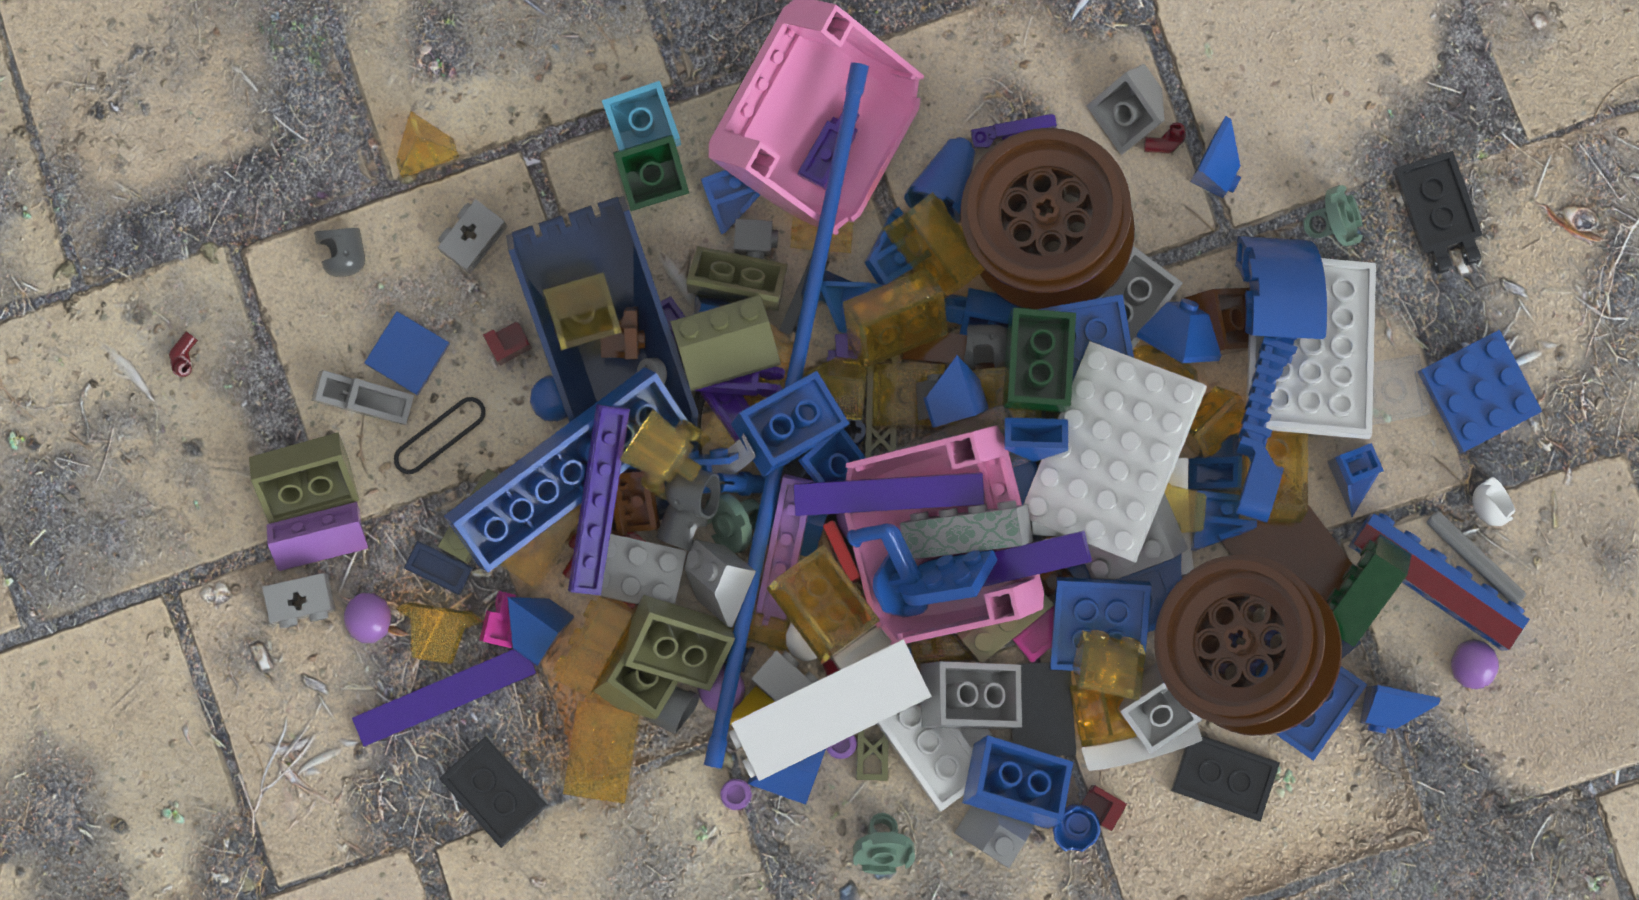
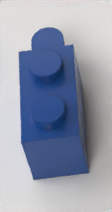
M969 288L967 297L954 294L945 297L942 318L947 322L961 324L960 334L967 335L968 324H998L1007 328L1009 313L1013 308L1020 307L1007 302L996 293Z

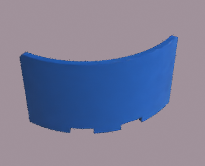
M1238 236L1235 266L1239 269L1243 282L1250 283L1251 290L1245 293V333L1252 336L1324 339L1327 332V291L1323 263L1316 245L1310 240Z

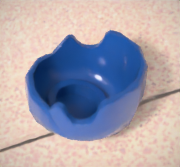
M553 375L541 378L531 389L530 405L535 415L544 421L558 422L565 419L567 414Z
M1082 804L1066 806L1063 821L1053 826L1054 841L1065 852L1068 850L1085 851L1097 841L1101 832L1099 817L1091 808Z

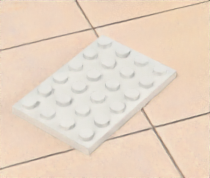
M1321 258L1327 291L1326 337L1324 339L1297 338L1294 341V346L1298 347L1296 354L1292 355L1291 364L1287 363V366L1283 367L1282 376L1276 380L1275 391L1271 393L1270 399H1273L1271 407H1268L1267 413L1272 415L1270 421L1266 423V428L1272 431L1370 439L1372 436L1376 263ZM1249 334L1246 403L1249 398L1250 387L1253 383L1251 380L1256 370L1255 364L1259 357V348L1265 336H1252Z
M1089 341L1072 383L1071 407L1065 413L1061 412L1058 418L1068 419V451L1041 460L1023 504L1028 506L1030 521L1065 535L1085 531L1088 544L1136 563L1207 386Z

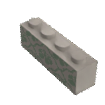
M1016 500L997 503V508L987 509L986 504L973 505L968 507V512L958 513L957 508L939 510V516L929 517L928 511L910 514V520L900 523L901 534L914 559L968 553L974 550L984 551L1016 547L1033 542L1027 504L1016 506Z

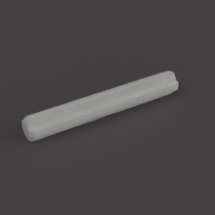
M1434 512L1428 518L1427 525L1508 601L1519 604L1526 596L1525 591L1441 512Z

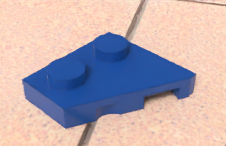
M726 170L700 179L720 234L726 233L735 223L736 219H739L760 196L759 193Z
M897 207L890 212L864 263L878 284L887 285L931 255L900 207Z
M1202 490L1195 492L1191 551H1197L1252 531L1257 527V520L1236 513L1241 495Z

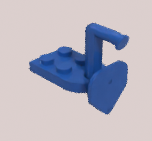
M893 524L850 530L847 533L848 542L855 548L860 547L863 542L882 540L888 554L873 577L874 594L885 613L903 618L923 614L928 609L929 604L977 597L997 562L993 550L982 552L974 550L963 555H945L939 559H934L917 566L901 531Z

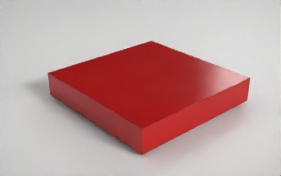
M833 520L824 524L823 527L849 583L853 584L860 581V574L837 524Z

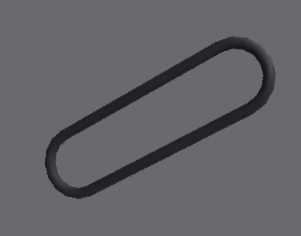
M466 397L460 400L398 448L394 455L396 468L405 474H414L421 470L484 420L485 407L483 403L474 397ZM472 401L479 405L481 415L472 425L416 468L407 470L400 466L398 460L400 453L464 403Z

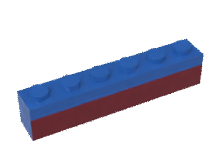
M1373 513L1366 518L1348 545L1350 548L1360 554L1365 544L1369 540L1374 542L1379 534L1391 540L1412 554L1408 575L1402 582L1404 585L1501 651L1511 649L1530 620L1523 615L1525 610L1512 601L1505 603L1497 597L1499 593L1494 588L1485 583L1481 586L1471 579L1473 575L1461 566L1454 568L1445 562L1447 557L1434 548H1431L1429 551L1420 545L1421 539L1407 530L1403 533L1395 528V522L1385 514L1379 513V515Z

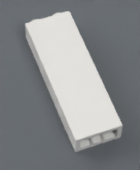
M903 639L731 723L734 730L729 731V734L736 749L743 747L748 757L743 760V763L750 778L757 776L760 781L932 696Z

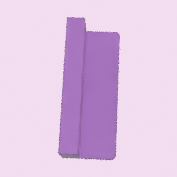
M357 502L266 525L267 544L279 571L368 548L361 526L360 509Z

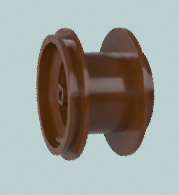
M1039 128L1012 135L992 147L979 160L972 170L963 191L961 223L975 267L993 292L1017 307L1043 309L1098 299L1116 283L1130 260L1135 240V224L1128 183L1120 166L1111 154L1097 142L1082 134L1066 129ZM1066 195H1071L1078 200L1069 203L1064 198ZM1023 203L1026 204L1024 210L1015 212ZM1048 208H1051L1052 213L1047 212L1045 217L1041 215V212H1046ZM1074 222H1081L1085 225L1084 229L1080 232H1072L1069 230V227ZM1021 231L1031 233L1030 238L1026 241L1020 242L1015 239L1016 235ZM1048 242H1058L1060 244L1059 249L1054 252L1046 251L1044 247Z
M1234 554L1222 556L1207 561L1191 570L1174 586L1160 610L1155 628L1154 649L1157 666L1166 687L1173 697L1198 717L1230 732L1242 735H1273L1294 728L1307 720L1323 705L1330 695L1341 667V633L1336 617L1327 601L1314 587L1299 578L1285 566L1256 555ZM1259 608H1264L1265 617L1260 622L1255 623L1253 621L1254 612ZM1275 634H1281L1283 638L1281 645L1272 649L1270 647L1271 638ZM1238 637L1246 640L1244 645L1236 643ZM1218 640H1219L1220 646H1219V649L1216 651L1217 644H1218ZM1267 662V673L1262 677H1257V666L1260 663ZM1235 664L1237 669L1236 675L1232 679L1226 680V668Z

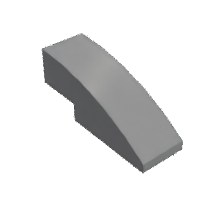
M322 370L319 371L311 401L406 425L414 395Z

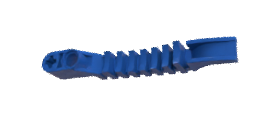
M1264 337L1259 348V357L1255 364L1256 370L1251 380L1253 383L1248 393L1249 398L1245 406L1246 412L1241 422L1243 425L1238 435V438L1241 440L1237 446L1236 453L1248 456L1251 463L1236 513L1267 523L1272 511L1284 467L1274 464L1265 448L1267 438L1271 437L1272 433L1271 429L1266 428V423L1270 421L1272 415L1267 413L1273 401L1270 398L1271 393L1275 391L1276 380L1282 376L1283 367L1287 366V363L1291 364L1292 355L1296 354L1298 347L1294 346V341L1297 338Z

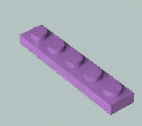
M786 474L782 478L753 624L782 631L785 628L808 515L795 516L793 484L814 482L813 480Z

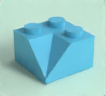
M660 81L602 100L618 150L671 134L674 137L676 147L681 146L680 136Z

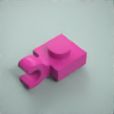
M498 591L495 601L496 611H486L479 641L512 648L507 597H516V595Z

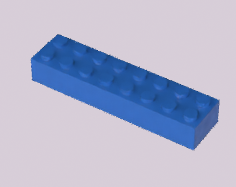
M645 367L444 515V518L478 566L489 573L581 504L597 404L630 409L620 474L689 423L656 372Z

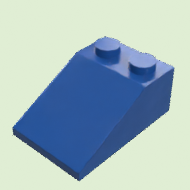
M815 371L743 410L732 421L731 426L747 450L742 439L744 433L755 454L753 462L761 475L765 477L844 429L850 423L819 373Z

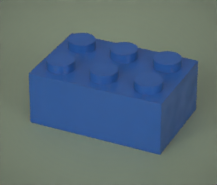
M987 735L973 744L962 803L1049 829L1063 821L1073 761Z

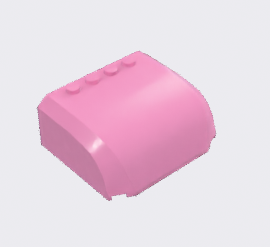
M793 0L782 9L709 141V158L779 208L818 228L826 190L799 177L798 171L826 122H830L833 117L839 119L842 114L846 96L845 88L851 63H861L869 66L864 93L861 96L858 110L860 116L855 124V128L858 131L851 144L833 234L837 235L839 233L838 229L848 221L853 222L861 216L915 118L921 99L917 97L919 79H924V75L836 4L818 0Z
M997 425L846 463V468H848L846 480L982 472L984 504H986L987 509L997 508V503L1016 500V506L1022 505L1009 452L1004 449V436ZM969 506L844 513L848 531L881 524H893L901 531L900 523L910 520V514L928 511L929 517L939 516V510L957 508L958 513L968 512ZM881 539L863 542L860 547H853L870 618L892 641L891 645L903 639L907 644L1018 620L1043 609L1044 590L1040 574L982 587L977 597L929 604L928 609L923 614L903 618L885 613L874 594L873 577L888 552ZM1007 548L992 549V550H993V551H999V550H1003V549H1007ZM967 553L952 554V556L963 555ZM942 556L919 558L914 560L917 566H919L925 562L934 559H939Z

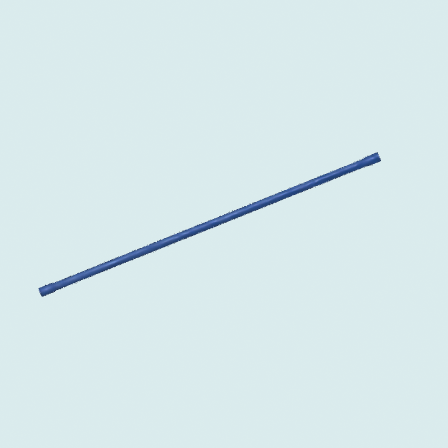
M851 63L845 88V101L784 388L801 380L803 377L857 114L869 66L861 63ZM784 466L765 477L747 563L756 573L735 620L733 630L735 640L727 658L713 730L708 741L704 765L721 769L723 766L730 720Z

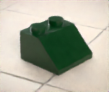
M672 134L613 152L619 182L630 211L689 194Z

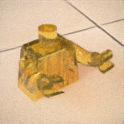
M652 410L620 460L631 467L645 472L641 479L643 487L651 491L653 495L667 500L664 481L670 483L678 473L692 482L701 469V465L688 458L694 447L690 441L699 442L702 449L711 438L698 426L696 427L686 420L679 421L674 428L663 416Z

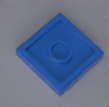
M396 311L364 364L418 396L450 343Z

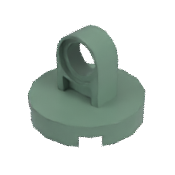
M1345 185L1329 188L1325 195V207L1317 209L1305 217L1303 223L1304 230L1310 237L1322 238L1334 234L1337 240L1346 247L1361 242L1363 235L1357 234V227L1363 226L1360 211L1353 195L1346 196L1344 193L1347 189ZM1318 215L1325 219L1326 228L1323 232H1318L1313 228L1312 219L1314 216Z
M720 493L718 510L711 519H708V524L712 523L713 529L716 534L712 535L714 542L725 545L733 553H740L749 548L760 504L752 498L739 502L729 493Z
M886 813L874 815L870 820L867 835L858 839L853 845V864L855 866L857 864L862 865V871L876 875L896 873V867L905 864V869H907L915 861L913 841L909 837L898 833L896 820ZM879 823L885 824L889 827L890 832H877L874 825Z

